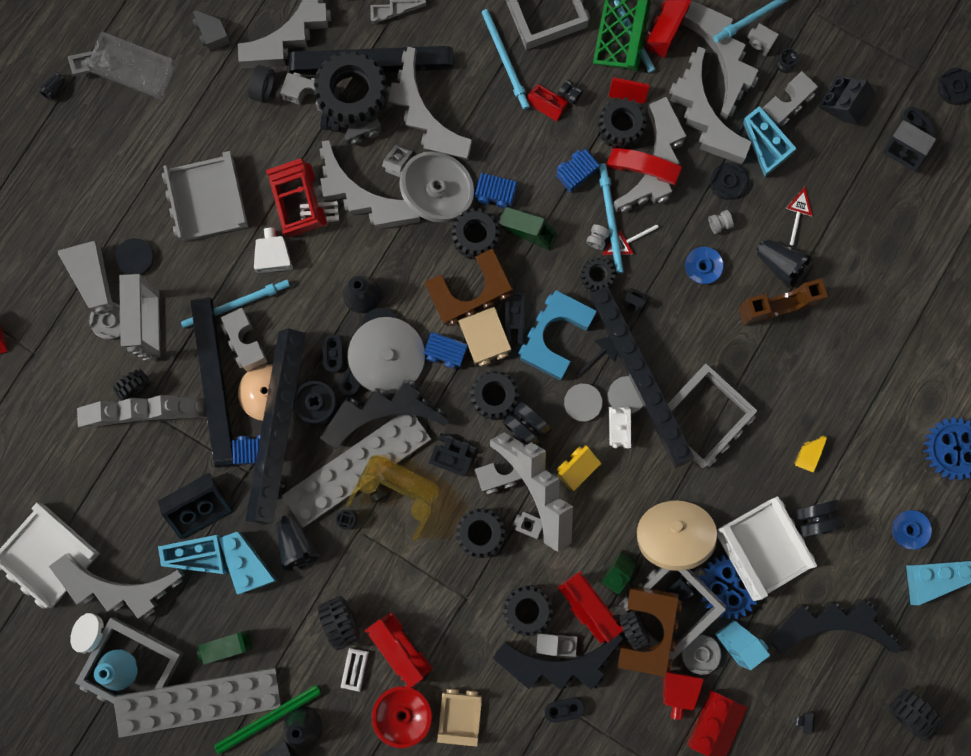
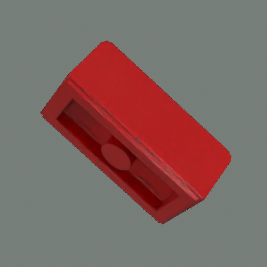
M614 77L612 78L609 97H620L621 100L626 97L628 101L633 99L636 103L644 104L649 85Z
M539 84L533 88L527 98L530 106L555 121L560 118L569 102Z

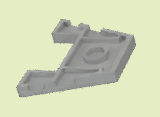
M390 0L389 5H371V24L426 6V0Z

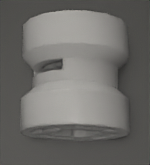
M728 210L722 211L720 215L708 217L714 234L720 233L724 228L728 230L734 227L733 219Z
M594 224L591 229V236H588L586 244L595 249L603 250L605 246L604 241L608 238L610 231L603 226Z

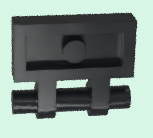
M440 433L438 440L444 442V446L442 448L435 445L429 464L465 477L472 460L466 457L465 454L467 451L474 454L476 446L471 445L469 441L464 440L463 442L455 439L453 435ZM450 446L460 448V453L450 451Z

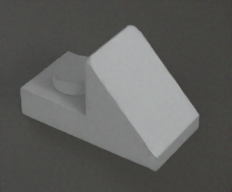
M395 145L383 160L382 167H385L387 173L400 177L413 151Z
M540 633L537 635L536 653L576 657L577 636Z

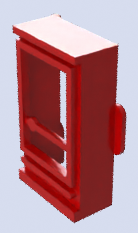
M300 158L266 170L284 235L290 238L327 225L324 209L319 207L313 187L315 175L310 163H306ZM302 178L304 187H298L295 190L281 194L279 185ZM305 190L312 217L289 224L282 197L297 192L301 193Z
M580 571L569 577L557 588L572 606L570 609L580 623L588 627L600 644L604 641L609 643L623 631V626H619L617 624L618 620L613 619L614 615L586 578L580 576L582 574Z
M390 612L366 629L365 632L370 633L368 634L395 673L402 677L401 681L404 680L406 682L405 687L408 690L433 670V667L422 652L418 653L402 631L404 627L393 612Z

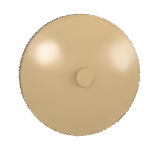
M667 501L653 506L642 516L637 527V542L642 554L651 563L668 570H687L697 567L711 556L716 546L717 530L711 516L701 507L685 501Z

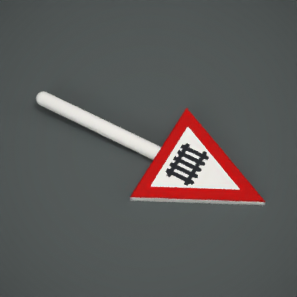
M805 187L786 208L797 212L790 241L791 246L794 245L800 213L812 217Z
M655 225L628 240L624 238L621 230H619L618 240L621 255L633 254L628 243L648 234L659 226ZM611 243L602 255H613Z

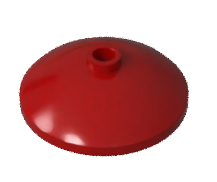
M397 686L385 691L377 699L372 710V725L375 733L384 743L396 748H407L419 743L428 733L432 721L431 708L427 699L416 689L410 688L407 690L405 686ZM400 712L406 713L405 719L399 717Z

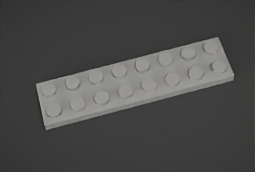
M399 414L281 496L304 528L364 487L365 484L374 480L425 445L431 438L415 415Z
M275 667L113 697L119 738L273 710L281 706Z

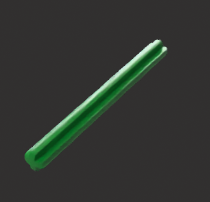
M318 685L311 687L277 709L272 710L214 745L218 754L223 753L321 694Z

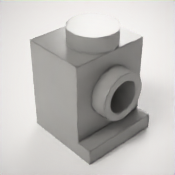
M759 23L756 29L752 28L747 38L750 40L748 43L753 48L764 51L763 55L766 57L779 34Z
M522 512V515L517 514L513 524L517 526L516 531L534 539L538 538L542 528L541 519ZM529 521L531 528L526 529L524 523Z

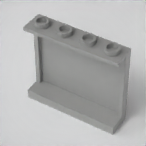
M230 151L222 152L223 157L168 169L166 165L163 166L164 173H162V178L168 187L166 197L168 202L171 201L172 208H169L170 216L175 220L176 225L173 226L175 237H178L182 242L248 227L234 158Z

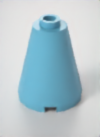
M110 651L100 659L94 671L95 680L110 690H123L135 681L138 673L136 660L127 651Z

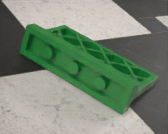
M605 0L593 64L638 71L652 0H638L637 6L631 10L626 5L630 0H620L621 3L613 9L609 5L610 0ZM624 5L628 13L619 18L615 11ZM611 14H614L618 20L608 26L606 19ZM631 15L634 22L626 28L622 21ZM621 24L625 30L618 36H615L612 29ZM610 31L614 39L605 45L602 41L603 36ZM628 33L631 37L630 42L622 46L619 39ZM617 41L621 49L612 55L608 47ZM607 50L611 56L605 61L599 60L600 53ZM624 51L627 55L626 63L617 62L615 57Z

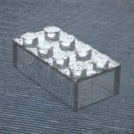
M102 31L87 64L90 71L94 74L161 100L176 67L171 58Z

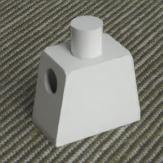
M265 228V238L256 240L254 270L257 274L292 270L293 266L285 239L282 236L276 237L275 228Z

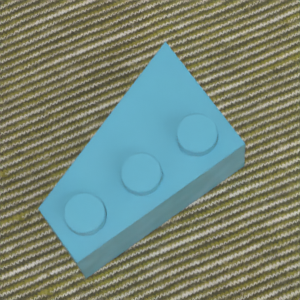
M760 106L744 119V127L762 172L766 177L793 155L796 147Z
M235 532L219 538L237 595L278 581L242 532Z
M221 535L158 546L161 566L228 574L225 556L219 541Z
M971 561L906 566L911 605H921L971 583Z
M732 620L715 633L737 664L743 668L752 670L770 656L767 652L769 648L765 642L753 636L735 620Z

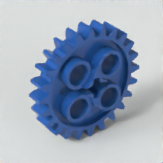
M952 417L949 421L947 419L942 420V424L940 422L936 423V428L929 429L932 434L925 436L929 441L923 443L925 446H928V449L923 452L929 453L925 460L932 461L929 467L936 466L935 473L942 471L941 477H946L949 474V480H953L955 476L957 480H962L963 477L965 479L970 478V420L963 423V418H958L956 421L955 417ZM962 434L966 435L967 437L966 443H964L961 439ZM943 435L948 438L947 445L942 441ZM965 453L970 457L969 462L964 460ZM946 454L949 455L951 459L949 464L946 463L944 460Z
M720 555L719 561L717 557H714V564L707 562L706 564L709 568H702L701 570L705 574L698 575V577L702 579V582L711 591L714 584L719 586L720 591L716 596L726 605V610L719 617H722L725 613L726 619H730L731 614L734 618H738V612L745 616V609L752 611L750 604L757 605L756 601L752 600L746 587L744 589L739 587L741 578L730 558L727 557L726 560L725 555ZM725 567L730 571L728 578H725L722 574ZM715 576H717V577H718L720 580H722L724 583H731L730 586H731L733 589H735V590L740 591L741 593H743L744 596L741 597V596H740L738 593H736L734 590H727V589H728V586H726L725 584H723V583L717 581V580L715 579ZM731 595H734L736 598L733 606L728 602ZM705 597L700 599L702 602L707 601L705 608L713 607Z

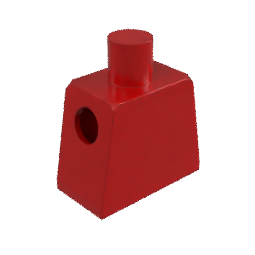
M666 672V677H663V703L667 706H672V719L683 720L684 709L694 710L703 684L702 678Z

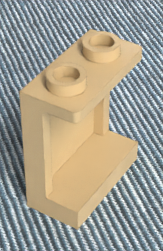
M494 307L459 320V326L464 334L475 366L480 365L482 367L490 364V360L494 358L501 360L509 356L508 353L511 352V348Z
M447 689V692H442L437 743L477 746L482 695H478L477 691H466V694L458 693L459 690Z

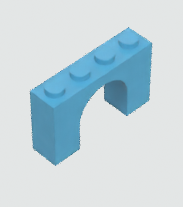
M555 290L553 295L549 294L545 302L548 306L545 311H540L536 319L539 323L536 328H531L527 336L530 340L527 345H522L519 354L521 355V361L561 381L570 361L551 352L546 347L543 341V332L550 323L559 320L567 321L587 331L596 311Z

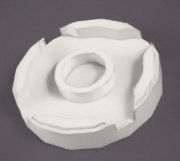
M87 613L76 621L71 632V645L76 652L90 653L99 645L103 635L101 628H104V624L98 615Z

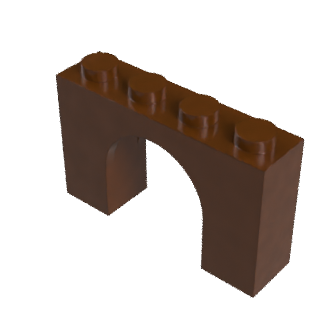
M493 249L475 257L483 272L485 286L480 296L472 301L457 300L442 274L424 282L443 324L453 326L459 323V319L477 314V310L481 308H490L494 305L493 302L499 299L503 301L511 297V293L514 290Z
M821 278L803 283L799 288L776 297L767 298L766 294L748 298L738 309L745 326L817 306L828 295Z
M631 586L627 609L646 612L656 616L663 625L664 636L658 644L652 647H642L634 650L629 644L622 643L618 668L666 677L667 671H671L673 659H669L670 651L674 652L676 640L672 639L673 632L678 630L679 620H675L676 612L680 613L682 601L678 600L679 594Z

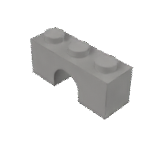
M801 71L785 89L791 97V102H782L775 96L762 110L777 127H783L790 120L788 117L792 113L796 115L802 109L801 104L806 101L808 103L816 95L814 91L818 86Z
M287 73L280 92L282 99L301 105L302 99L306 95H315L314 78L309 80L299 73ZM336 86L334 89V96L336 99L341 101V89H339V87ZM316 101L317 110L322 112V110L319 108V105H318V103H317V101Z
M242 308L221 317L223 324H221L222 330L231 339L228 343L232 351H236L238 355L235 359L240 368L243 367L249 372L268 363L262 347L257 341L251 344H243V336L253 330V327Z
M493 463L475 469L482 492L486 491L487 494L497 492V487L505 485V488L517 485L516 481L522 479L515 468L508 475L499 474Z

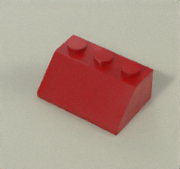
M692 0L663 1L660 8L662 13L660 16L656 15L652 24L654 29L652 32L648 31L644 42H646L645 50L665 58L683 23Z
M710 690L687 746L706 756H727L748 707Z

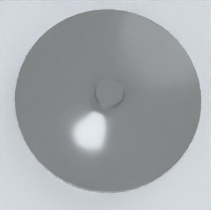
M440 152L420 153L407 162L400 176V191L404 201L413 212L426 220L433 222L456 220L458 215L462 216V212L467 211L472 203L474 186L470 174L459 161L447 154Z
M380 317L370 320L356 331L349 344L348 363L350 370L356 380L370 391H374L375 388L378 390L382 388L389 394L395 393L403 380L415 382L424 366V346L419 334L408 323L397 318Z

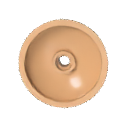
M264 364L247 372L240 381L238 388V398L241 407L249 416L263 421L268 392L262 394V389H269L272 364Z

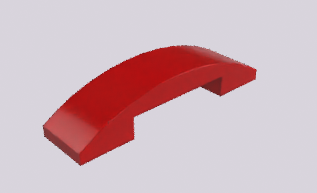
M620 148L612 149L606 163L607 167L621 171L627 169L656 177L658 181L676 185L682 170L681 166L660 157Z

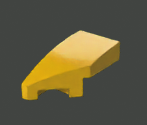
M821 436L819 439L804 443L795 461V466L814 473L827 439L826 436Z

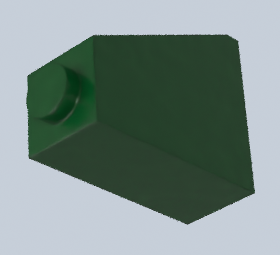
M507 207L499 218L498 224L505 232L550 251L557 233L544 218Z
M621 550L599 580V583L614 594L619 595L630 580L637 561Z
M248 630L198 645L199 650H197L199 660L203 661V664H208L252 650L253 647Z

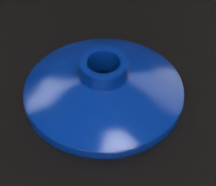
M699 247L692 250L687 256L685 270L694 282L710 284L720 277L723 271V261L719 253L714 249ZM701 264L706 266L705 270L700 269Z
M908 510L900 513L895 518L892 525V534L900 546L914 550L922 548L928 543L931 538L932 528L924 514ZM909 526L912 528L911 534L907 532V527Z

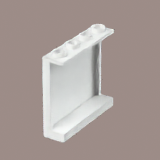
M778 496L717 529V537L753 601L765 598L771 591L808 569L817 566L813 554L807 549L804 538L798 533L795 522L789 517L784 503Z
M36 503L31 508L33 510L31 515L0 548V570L7 573L6 577L13 583L17 582L21 586L22 592L28 596L32 595L39 607L43 609L53 608L67 591L49 566L63 555L70 553L80 565L87 569L100 553L43 503Z

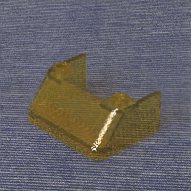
M381 455L371 456L345 506H350L358 490L364 493H372L381 483L414 500L411 514L415 519L419 520V523L412 535V540L417 541L438 496L439 489L437 485Z

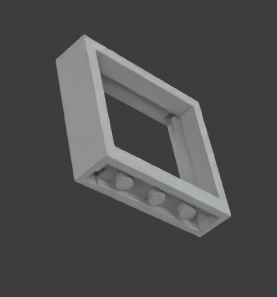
M506 0V3L524 47L527 50L587 28L590 15L588 10L583 8V0H572L579 18L531 35L517 0Z
M140 274L119 275L121 347L138 356V358L143 359V361H154L155 358H161L159 290Z
M705 364L668 403V406L672 411L700 380L706 376L745 412V415L704 459L689 447L694 455L693 460L701 468L706 466L710 468L717 460L715 456L719 452L723 454L729 448L730 444L728 442L732 438L736 440L742 434L741 428L745 424L749 426L756 418L754 414L757 410L713 369Z
M660 568L656 571L654 569L646 577L648 581L643 585L639 583L637 586L651 589L669 570ZM690 569L678 571L713 607L675 642L674 652L670 651L669 659H674L726 610V605ZM627 596L618 604L620 606L618 613L621 616L629 613V609H627L629 598ZM648 632L651 641L650 645L658 644L659 642Z
M116 617L110 618L102 632L103 635L99 645L90 654L75 682L80 685L82 691L86 693L93 692L99 700L103 702L110 701L114 704L113 697L116 696L115 694L87 680L113 629L170 659L155 689L167 687L184 653Z

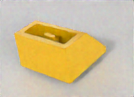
M579 446L571 454L573 459L570 462L565 460L557 469L559 472L557 477L572 492L601 464L587 446L583 449Z

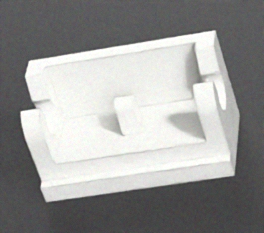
M609 407V445L613 448H618V446L631 448V409L629 407Z

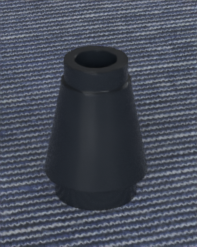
M56 72L55 75L40 86V94L50 101L53 98L56 99L66 80L65 77Z

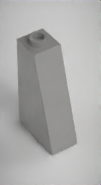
M95 241L58 250V255L88 308L98 315L113 310L101 247Z

